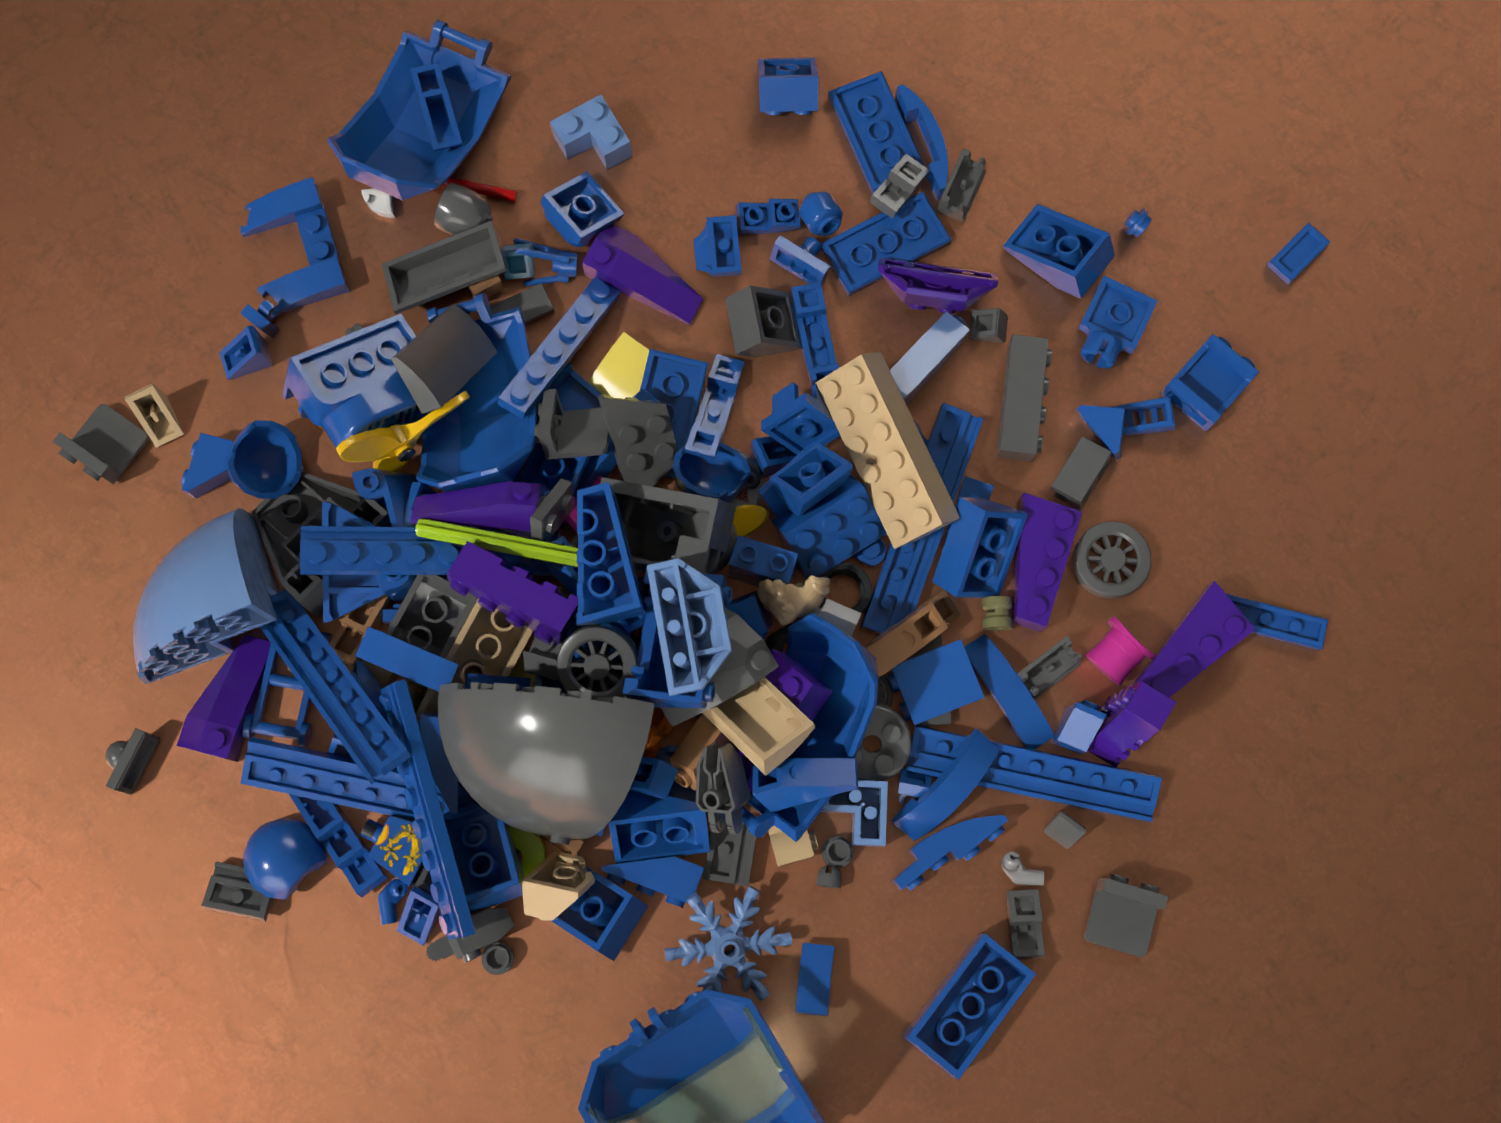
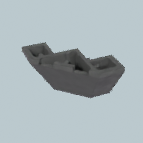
M725 608L733 652L712 677V682H715L713 702H708L705 708H661L671 726H675L726 701L779 667L764 640L738 614Z

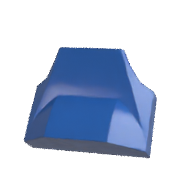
M736 215L707 218L704 230L694 239L696 270L708 272L712 277L742 275Z

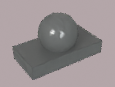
M135 728L129 741L122 740L112 743L107 748L105 754L106 763L113 769L106 786L115 791L131 795L160 737Z

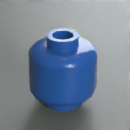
M823 191L808 194L803 200L799 215L812 234L828 236L839 229L843 212L832 195Z

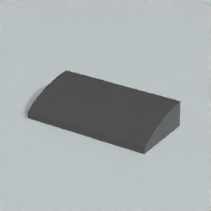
M491 220L382 264L393 311L395 314H398L507 271V262L500 233Z
M454 304L449 306L395 354L391 360L423 414L441 408L498 352L480 326L466 312Z

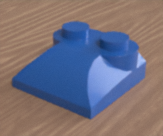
M587 171L545 193L541 199L544 215L570 245L575 247L588 245L593 236L624 216V212Z
M535 442L534 448L517 482L546 485L545 496H547L562 478L572 482L574 494L591 456L546 460L541 443Z

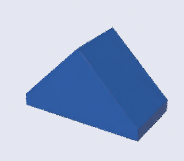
M247 326L219 352L227 380L236 379L273 366L265 339L254 326Z
M1088 405L1079 406L1077 408L1079 416L1103 445L1112 452L1113 457L1116 460L1122 457L1127 417L1125 409Z
M770 436L755 438L751 441V453L760 467L763 479L781 470L797 456V454Z
M414 886L411 889L396 930L423 946L429 939L441 915L439 904L434 901L430 892L418 886Z

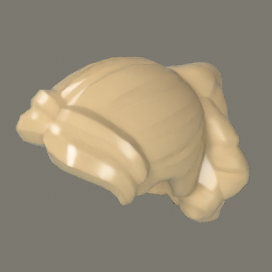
M811 575L805 583L800 582L795 586L793 584H785L779 579L773 582L766 579L758 585V598L763 607L772 613L776 621L781 626H786L795 621L796 618L805 617L819 608L825 595L830 593V579Z

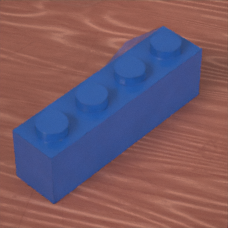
M609 482L577 490V625L611 623L646 614L613 487Z

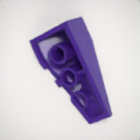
M613 224L595 238L582 262L585 276L591 279L596 277L621 293L687 325H691L703 302V298L637 235Z
M244 635L187 714L177 746L238 762L245 741L243 737L244 720L248 713H254L271 646L270 641Z

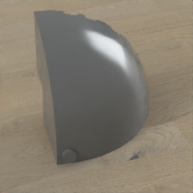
M471 682V686H468V689H463V684L449 683L439 686L438 721L444 750L454 773L466 791L482 808L510 826L526 832L551 836V843L569 845L570 839H586L596 835L611 821L619 810L638 771L648 739L655 703L613 696V698L597 697V700H592L593 695L591 692L566 691V694H562V689L542 686H535V688L522 687V690H519V685Z

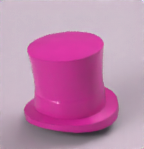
M1112 616L1108 620L1111 629L1085 656L1103 675L1121 686L1137 664L1146 657L1153 660L1156 655L1143 645L1117 618Z

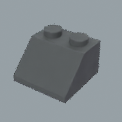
M750 285L725 298L736 355L762 357L802 348L791 292Z

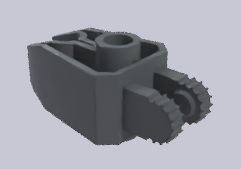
M714 742L704 747L697 765L696 805L702 812H708L711 831L715 833L722 832L725 828L724 818L726 817L727 831L730 834H739L743 826L741 807L746 805L751 799L742 758L732 743L719 747L718 743Z
M507 908L487 909L471 916L476 934L448 940L447 935L435 940L434 943L428 944L429 946L426 947L427 956L432 961L435 960L437 962L441 958L445 959L455 954L457 960L462 958L464 963L481 956L480 949L501 940L514 927Z

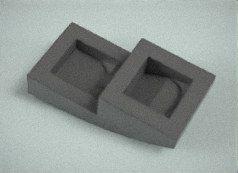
M905 154L890 171L888 178L872 194L869 203L893 219L914 194L930 170Z
M1039 889L1007 891V915L1011 954L1018 960L1044 958L1045 949L1041 927L1043 918Z

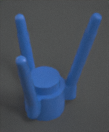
M519 238L513 240L515 244L532 243L534 250L517 248V254L553 261L552 272H558L556 276L524 281L523 285L525 287L541 283H568L569 277H576L578 253L555 249Z

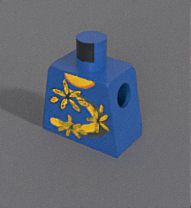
M390 815L383 826L369 819L360 836L374 842L369 856L406 885L415 886L414 883L423 867L422 852H424L421 839H418L415 835L413 822Z

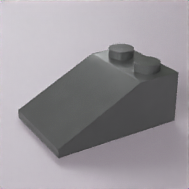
M417 575L386 634L445 658L478 598L469 593L466 596L457 593L450 587L451 583L437 575Z

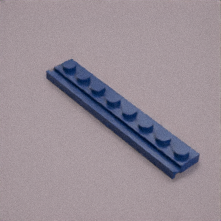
M943 403L940 406L926 447L954 503L984 418H977L972 416L971 413ZM945 526L911 544L897 549L893 548L892 543L890 544L873 590L872 598L861 623V628L880 635L916 609Z
M301 526L300 574L447 575L464 545L418 537L416 535V527ZM559 529L552 536L549 542H553L558 539ZM486 550L502 558L507 563L505 568L509 570L515 566L529 572L530 575H553L541 560Z
M284 589L270 598L278 620L259 627L372 785L375 783V778L381 774L386 775L410 758L411 755L301 604Z
M406 679L396 681L380 690L379 705L381 711L387 714L391 729L411 755L410 758L397 766V770L400 776H404L407 787L404 792L407 805L413 809L415 816L413 829L416 837L421 839L423 845L422 862L425 869L430 871L433 883L430 886L434 901L440 907L439 923L441 930L445 935L447 934L448 940L464 938L476 934Z
M915 725L911 740V753L906 764V770L940 777L959 756L955 750L968 736ZM991 741L999 750L991 766L978 783V786L1148 822L1153 821L1152 816L1156 808L1162 778L1158 775Z
M251 737L248 741V750L245 756L240 784L415 820L413 809L407 805L404 792L407 787L404 776H400L397 768H394L386 775L381 774L374 779L375 783L371 785L353 758ZM434 780L442 813L450 812ZM458 781V809L476 803L460 781Z

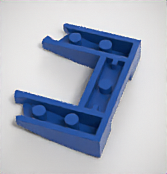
M313 177L270 192L245 206V209L249 211L247 226H241L240 232L243 238L293 222H297L310 266L284 275L257 288L258 293L263 298L269 294L278 303L276 307L281 310L280 313L350 292L319 187Z

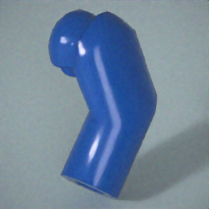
M399 879L391 880L378 895L381 925L397 922L395 906L408 891V886Z

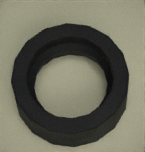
M841 562L819 576L831 579L837 575H848L854 578L861 589V596L858 603L851 609L860 612L861 615L866 611L872 598V584L868 575L859 566L850 562ZM826 597L824 598L822 604L819 606L820 608H823L826 602Z

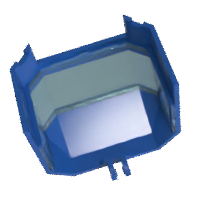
M708 989L690 994L684 1000V1004L674 1010L669 1009L659 1014L655 1007L648 1010V1014L652 1024L646 1028L636 1018L629 1022L633 1031L628 1035V1039L617 1046L612 1045L600 1052L599 1057L592 1061L578 1107L585 1123H826L752 1000Z

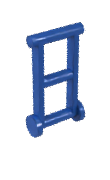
M321 632L330 644L332 633ZM271 644L255 713L247 714L243 724V737L250 739L257 733L298 740L299 747L307 748L312 734L311 723H306L311 699L295 677L274 673L278 652ZM271 686L304 691L296 727L262 722Z

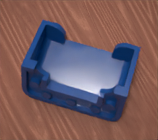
M375 468L353 472L352 477L358 494L365 499L375 500L377 503L382 504L389 514L392 527H404L406 502L412 482H419L416 479L417 475ZM379 575L382 591L395 603L400 604L405 599L417 575ZM437 575L448 581L447 575Z
M646 567L644 584L650 585ZM701 573L721 587L724 607H729L732 598V588L727 587L724 575ZM649 587L648 597L645 596L644 599L647 610L638 653V666H632L631 673L635 676L634 678L625 677L622 694L628 699L655 703L654 708H705L708 702H713L715 696V682H712V679L703 690L669 696L651 589Z

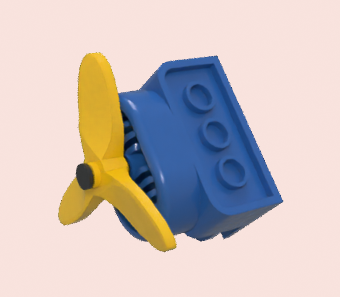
M401 313L290 357L282 394L285 400L295 396L299 402L298 412L301 417L309 418L313 424L323 427L343 461H374L373 468L402 472L409 459L416 453L413 447L421 434L429 426L470 398L467 391H464L446 402L441 408L421 413L391 360L395 354L416 337Z

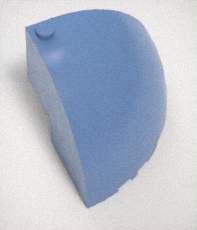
M238 508L194 530L169 551L151 574L137 606L133 625L135 665L139 679L143 683L150 684L232 653L234 646L231 637L278 620L270 598L278 594L280 589L255 519L244 509Z

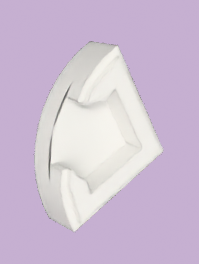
M375 188L361 190L366 204L374 213L386 218H395L393 196Z

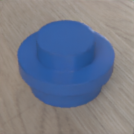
M1144 208L1139 212L1134 210L1125 220L1124 224L1127 226L1125 233L1128 235L1133 234L1135 237L1140 236L1152 220L1147 215L1148 211Z
M878 539L857 552L856 557L863 565H878L885 557V544L881 539Z

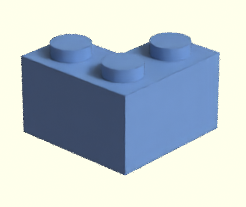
M601 94L550 121L553 137L567 160L591 147L594 148L607 170L632 157L630 141Z
M858 780V789L833 795L821 810L823 813L852 814V846H886L888 781Z

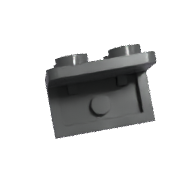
M557 389L544 390L543 402L538 404L540 420L539 424L535 425L534 433L536 442L542 445L546 460L604 455L608 450L609 433L602 409L591 408L563 411Z
M100 404L72 440L60 432L53 440V443L62 448L58 454L73 464L79 460L86 465L82 470L97 481L103 477L114 484L147 443L149 436L145 431L108 405Z
M561 478L551 492L544 497L542 503L530 516L531 531L506 529L492 531L549 542L573 511L575 497L573 496L572 482Z
M1110 874L1109 878H1098L1084 933L1085 940L1137 957H1144L1147 954L1157 909L1166 908L1168 896L1159 894L1160 888L1153 885L1141 883L1140 888L1129 885V879L1123 876Z

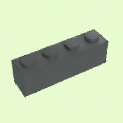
M1012 334L1007 348L996 457L1032 462L1036 454L1042 451L1043 435H1039V426L1044 424L1046 417V407L1042 406V397L1047 395L1049 388V378L1045 377V368L1050 367L1052 359V349H1047V338Z

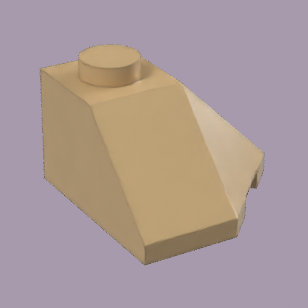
M554 851L522 880L524 915L537 917L544 921H553L594 884V876L591 871H587L586 862L583 857Z

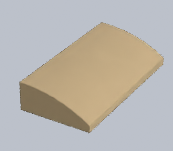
M765 677L726 701L702 712L765 776L788 758L815 728L814 723Z

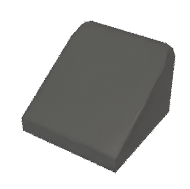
M1000 308L972 310L970 339L1004 343L1006 341L1007 314Z
M1063 811L1055 813L1044 828L1046 835L1066 849L1071 848L1087 831L1084 826Z

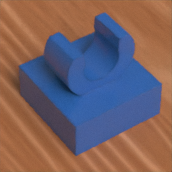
M266 299L260 304L258 311L249 304L241 311L245 318L271 338L280 330L271 321L279 316L281 310Z
M902 768L898 778L900 804H904L905 798L908 795L917 797L916 801H918L931 786V776L907 771Z

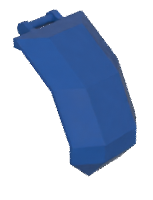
M439 19L433 26L430 40L410 31L403 32L400 45L374 94L339 133L328 137L327 142L348 177L402 201L445 184L479 142L512 77L511 74L486 64L492 50V42L484 38L479 40L450 28L448 23ZM446 38L476 51L475 59L442 46L443 39ZM439 62L462 145L434 152L420 110L410 68Z
M485 293L475 295L474 299L456 305L467 314L478 311L481 319L474 321L485 332L498 353L453 396L454 398L460 393L467 391L470 398L429 426L422 433L421 467L416 479L421 483L445 492L513 481L532 452L536 442L534 433L535 425H537L536 405L524 420L497 405L498 397L531 357L521 307H516L492 314L489 300ZM448 307L428 309L427 317L429 323L433 322Z
M811 613L788 627L787 649L785 653L793 656L832 689L833 692L812 722L815 728L788 758H855L877 704L878 675L876 658L857 640L817 614ZM750 791L751 799L748 801V804L759 811L761 815L756 817L742 806V823L749 827V832L756 838L763 837L772 826H776L797 842L832 796L770 812Z

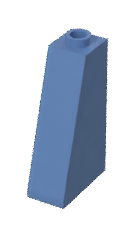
M946 311L890 369L906 406L910 404L966 340L970 330L961 317L957 315L952 316Z

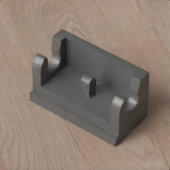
M964 148L953 169L937 212L963 223L986 173L984 169L985 159L980 158L979 162L971 160V152Z
M1081 437L1051 486V489L1056 491L1054 496L1081 511L1111 463L1112 452Z
M1068 636L1064 637L1017 673L1034 700L1081 664L1080 661L1083 657L1080 653L1076 654L1071 648L1072 641Z

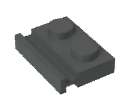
M724 818L725 828L720 833L711 831L710 852H707L703 879L749 886L756 837L749 832V827L742 823L743 826L739 834H730L727 831L726 818Z
M216 862L213 876L211 875L201 906L205 910L266 921L273 898L266 897L253 889L245 876L244 867Z

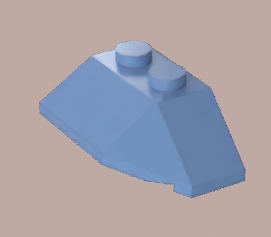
M679 558L646 565L669 696L703 690L733 652L721 587Z

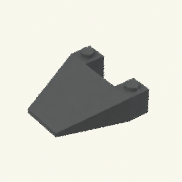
M302 472L299 482L289 493L276 499H264L252 511V515L281 585L302 606L318 617L323 612V579L321 578L323 575L300 574L301 526H322V502H332L380 527H392L388 512L375 500L365 499L355 490Z

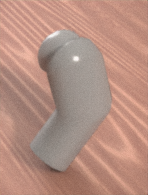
M1013 851L1006 853L1002 858V869L1013 883L1043 886V870L1026 869L1020 860V855Z

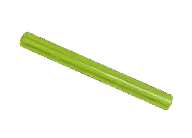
M424 518L419 519L415 529L418 537L464 546L468 541L485 550L578 567V547Z

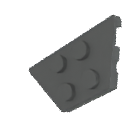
M603 394L599 395L598 399L622 481L653 487L673 467L675 454L678 452L666 404L658 400L648 399L640 401L637 398L631 397L622 399Z

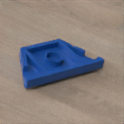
M322 502V526L380 527L332 502ZM323 575V622H331L385 595L382 591L379 575Z

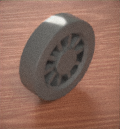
M1103 522L1088 529L1078 540L1073 550L1072 567L1078 582L1089 593L1104 599H1119L1130 595L1145 582L1151 569V552L1144 537L1133 527L1120 522ZM1108 535L1117 536L1113 547L1110 545ZM1100 538L1104 549L1095 543ZM1122 538L1132 544L1123 551L1119 548ZM1090 549L1098 556H1089ZM1135 549L1137 559L1126 558L1125 554ZM1089 563H1097L1098 567L1091 570ZM1124 565H1137V566H1136V569H1135V571H1134V573H1133L1131 570H1129V569H1128L1127 567H1125ZM1100 570L1104 572L1102 579H1099L1095 573ZM1119 572L1128 579L1122 582ZM1109 574H1112L1114 583L1107 582Z
M607 623L584 625L575 630L562 644L557 657L558 677L566 691L591 692L593 695L592 700H597V697L613 698V696L624 698L625 696L622 693L625 677H635L631 673L632 666H638L639 651L631 637L614 625ZM596 641L604 642L602 648L598 649ZM588 642L590 651L582 645ZM611 645L616 650L610 653L607 649ZM577 652L584 659H573V655ZM620 654L622 662L614 661V658ZM572 667H584V671L574 677ZM613 669L623 670L622 676H620ZM585 676L591 678L587 689L577 682ZM608 678L616 683L614 687L610 688ZM596 680L600 681L602 692L593 691Z

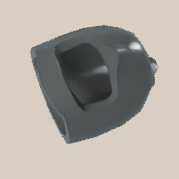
M450 182L439 200L434 224L437 229L453 236L491 220L493 221V216L491 215L490 205L481 195L469 188Z

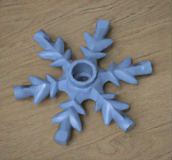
M748 886L742 902L737 897L734 899L736 915L729 912L733 923L727 928L719 925L721 913L715 917L714 902L710 901L706 907L699 895L693 893L686 901L697 914L691 915L690 919L703 924L704 926L699 930L710 931L711 940L703 944L698 938H695V945L688 940L680 939L679 943L682 947L664 949L665 960L673 961L683 958L681 966L685 967L696 957L698 964L705 955L712 957L714 965L703 970L709 974L696 983L697 987H704L702 991L708 989L723 992L721 979L727 981L724 969L728 966H734L737 968L736 980L742 976L743 992H747L749 987H751L761 1001L770 994L760 981V979L766 978L767 975L762 971L753 969L757 963L746 962L745 955L751 949L760 956L761 949L776 955L777 950L774 946L792 945V938L790 932L773 935L775 927L767 929L761 936H759V929L751 938L744 936L743 927L753 924L752 921L747 919L760 911V907H753L760 893V890L755 887ZM727 945H734L731 951L724 952V948Z

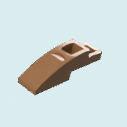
M944 589L934 594L899 623L890 626L865 646L876 658L878 678L948 628L947 625L961 615Z

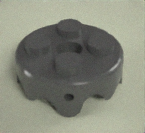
M876 704L856 754L858 780L885 781L892 778L902 770L910 756L912 742L908 725L901 714L885 704ZM869 735H876L881 740V746L876 751H868L863 746L864 739Z

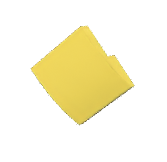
M623 332L601 361L588 383L603 395L625 399V397L632 398L640 391L649 349Z

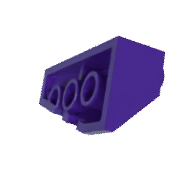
M508 481L418 496L415 499L410 522L417 524L419 519L424 518L477 529L531 531L530 516L544 500L546 485Z

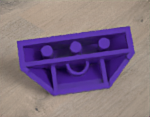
M880 257L878 261V271L904 304H908L909 308L916 310H925L926 307L938 308V311L941 313L947 311L950 314H954L955 311H964L998 286L997 273Z

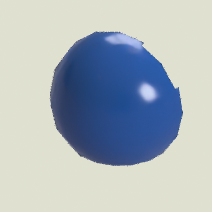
M256 420L248 424L236 437L225 457V468L230 480L242 492L259 499H276L289 493L299 482L304 468L302 467V452L295 439L297 437L287 427L274 421Z
M724 443L720 444L714 460L685 453V446H682L675 454L673 475L677 487L684 493L716 498L731 503L743 490L751 475L747 460L737 450Z
M281 818L261 825L248 839L243 854L245 876L253 889L266 897L282 900L288 899L297 890V886L303 878L312 871H317L327 859L324 845L316 839L310 827L303 821L290 818Z

